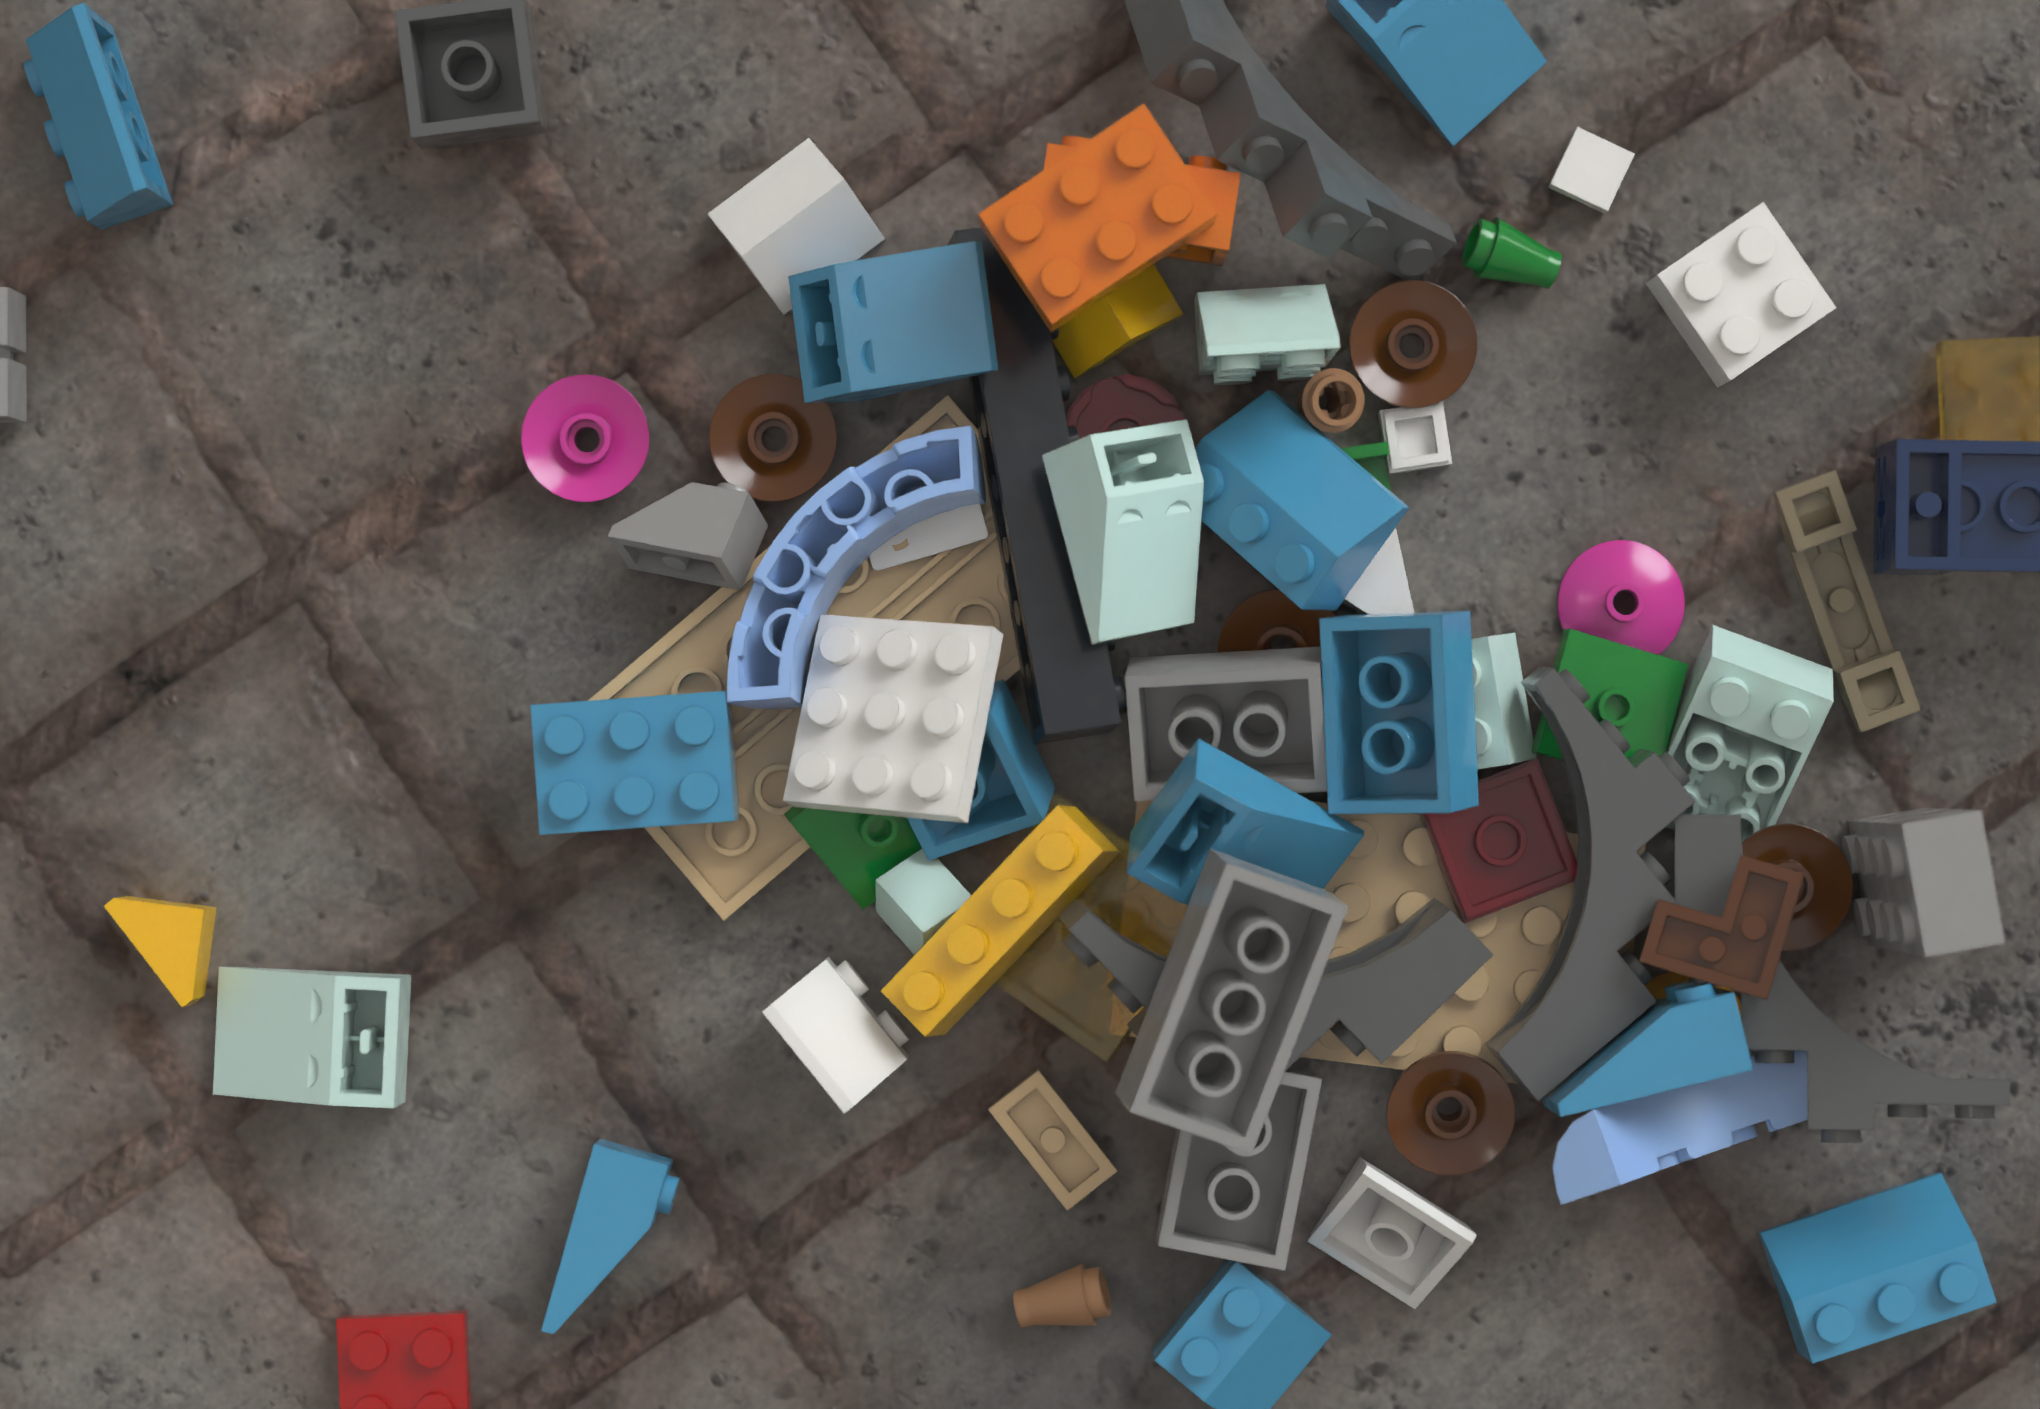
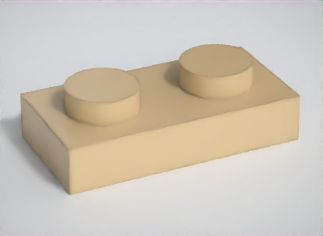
M1039 1069L988 1108L992 1116L1067 1211L1118 1171Z

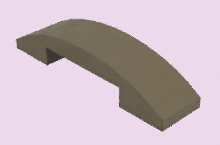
M1831 470L1773 492L1782 533L1807 612L1829 668L1833 669L1834 681L1858 732L1867 731L1920 711L1921 709L1900 650L1893 649L1852 532L1857 531L1836 470Z

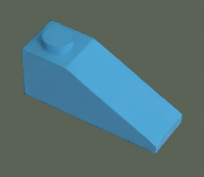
M599 1139L593 1145L541 1331L554 1335L657 1220L658 1213L670 1215L680 1178L669 1175L673 1159Z

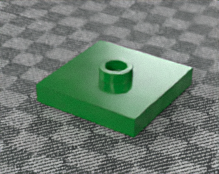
M1574 629L1563 630L1553 668L1558 673L1567 669L1582 684L1590 696V699L1584 703V706L1598 723L1604 719L1609 720L1629 743L1630 749L1624 753L1627 759L1639 749L1654 751L1658 756L1666 752L1689 664ZM1541 713L1532 746V753L1564 762L1556 739Z
M794 806L784 813L792 826L863 910L876 900V879L922 849L907 817Z

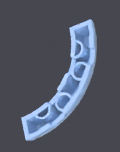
M971 425L933 431L892 445V449L874 456L856 468L852 466L845 469L819 489L792 516L774 539L753 576L754 584L744 605L740 622H736L727 671V702L729 704L757 709L802 708L820 614H827L838 592L853 572L872 552L910 526L937 514L979 503L980 505L986 504L982 458L978 440Z
M1794 1051V1063H1755L1754 1055L1750 1057L1753 1067L1751 1071L1599 1107L1573 1121L1558 1142L1553 1163L1556 1192L1561 1205L1758 1136L1755 1127L1756 1123L1765 1121L1770 1133L1808 1120L1807 1051Z

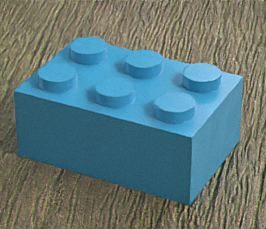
M1470 611L1360 614L1319 619L1328 814L1452 813L1479 806Z
M727 691L530 705L539 835L740 820L732 704L727 702Z

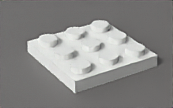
M820 614L783 801L800 808L968 823L1003 633L993 626Z

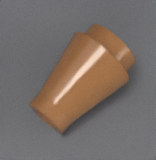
M1329 368L1316 373L1308 383L1301 387L1297 394V406L1300 412L1316 428L1330 433L1342 432L1352 427L1362 415L1365 404L1364 392L1360 382L1351 373L1338 368ZM1325 392L1327 395V405L1324 409H1320L1319 397Z
M1081 1263L1027 1288L1014 1290L1013 1292L1015 1312L1021 1328L1034 1325L1096 1326L1098 1319L1111 1316L1110 1293L1101 1266L1087 1268L1084 1263Z

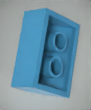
M85 3L69 8L25 39L32 59L24 61V69L36 97L45 96L52 119L44 121V127L55 155L58 158L66 157L73 178L65 181V189L71 207L78 218L86 216L87 222L102 230L173 206L113 26Z
M1267 390L1203 437L1195 448L1204 480L1201 521L1301 609L1337 610L1409 510L1405 503L1318 428L1312 425L1275 391Z
M1940 1172L1758 1232L1797 1351L1811 1363H1816L1997 1303L1977 1241Z

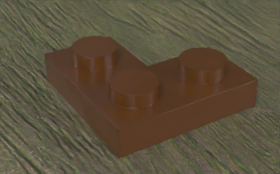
M1740 855L1722 918L1658 899L1639 962L1768 1000L1805 874Z

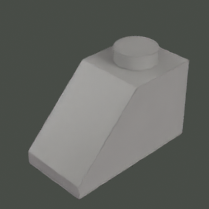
M691 482L612 525L608 538L629 569L741 590L768 524L753 501L751 494L745 489L731 483H719L716 487Z

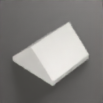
M810 138L806 139L708 213V216L784 316L792 311L788 276L833 264L860 260L885 241L884 236L845 179Z
M1359 1157L1313 1229L1308 1242L1416 1309L1469 1249L1477 1234L1464 1222Z

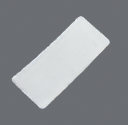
M980 503L937 514L893 536L869 555L873 569L876 571L986 539L988 537V530ZM907 538L909 545L902 550L895 551L892 545L900 544Z

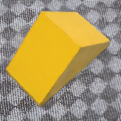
M1153 264L1060 326L1058 338L1052 340V343L1075 380L1183 316V312Z
M131 896L113 898L104 905L182 1008L194 1005L205 997L217 907Z

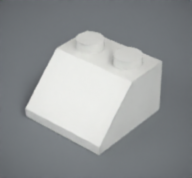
M828 957L773 1001L762 1013L845 1114L908 1059L909 1055L902 1045L910 1040V1038L887 1010H884L877 1016L861 996L870 989L848 961L845 960L836 966Z

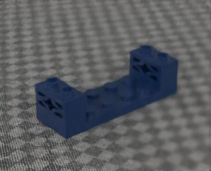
M1896 439L1875 447L1874 574L1940 575L1954 571L2040 573V441Z

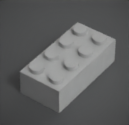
M1919 808L1847 821L1850 835L1842 837V852L1849 864L1851 874L1857 873L1861 898L1853 900V915L1859 935L1861 937L1868 936L1869 946L1921 957H1930L2005 944L1982 810Z
M1210 849L1115 1092L1128 1111L1252 1154L1349 907L1329 891Z

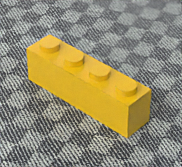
M1057 805L889 981L881 992L924 1037L945 1035L1120 851L1075 806Z

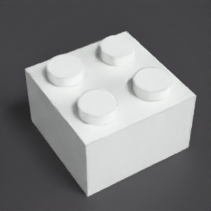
M1764 202L1646 283L1717 388L1731 381L1836 309L1830 297Z

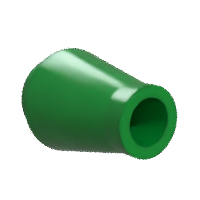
M1495 217L1491 222L1479 218L1469 232L1463 249L1461 263L1463 267L1473 270L1475 278L1531 284L1549 289L1559 272L1562 255L1559 252L1546 248L1498 217Z

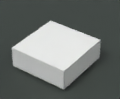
M1577 127L1570 138L1548 188L1606 214L1635 153Z
M1443 401L1423 408L1399 407L1378 412L1382 442H1388L1390 453L1386 457L1388 475L1452 464Z

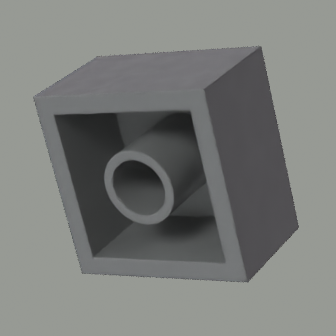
M468 0L394 10L411 139L422 150L548 133L532 8L527 0Z

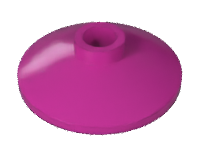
M588 374L569 376L545 388L530 405L524 418L521 434L523 455L529 470L536 480L551 493L575 502L602 501L626 489L641 472L647 459L650 443L646 416L634 396L620 384L610 379ZM585 429H594L599 434V445L591 452L580 451L577 446V436Z
M1627 540L1604 542L1584 551L1566 570L1557 596L1558 618L1563 630L1574 629L1657 655L1662 653L1676 637L1682 624L1685 609L1683 587L1677 572L1670 562L1653 548L1642 543ZM1621 590L1630 592L1635 598V608L1628 615L1618 613L1613 605L1614 596Z

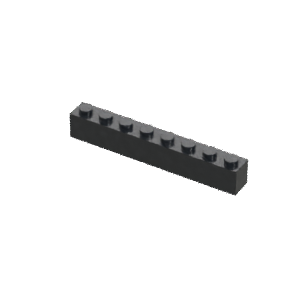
M981 227L957 230L953 233L947 245L982 241L998 370L969 377L1034 745L1107 734L1121 724L1120 715L1126 714L1127 711L1126 691L1121 676H1113L1109 658V651L1115 650L1116 641L1111 640L1096 644L1091 642L1042 458L1043 454L1080 439L1076 426H1067L1063 402L1069 401L1070 398L1069 377L1064 363L1056 364L1052 340L1058 338L1059 328L1050 332Z

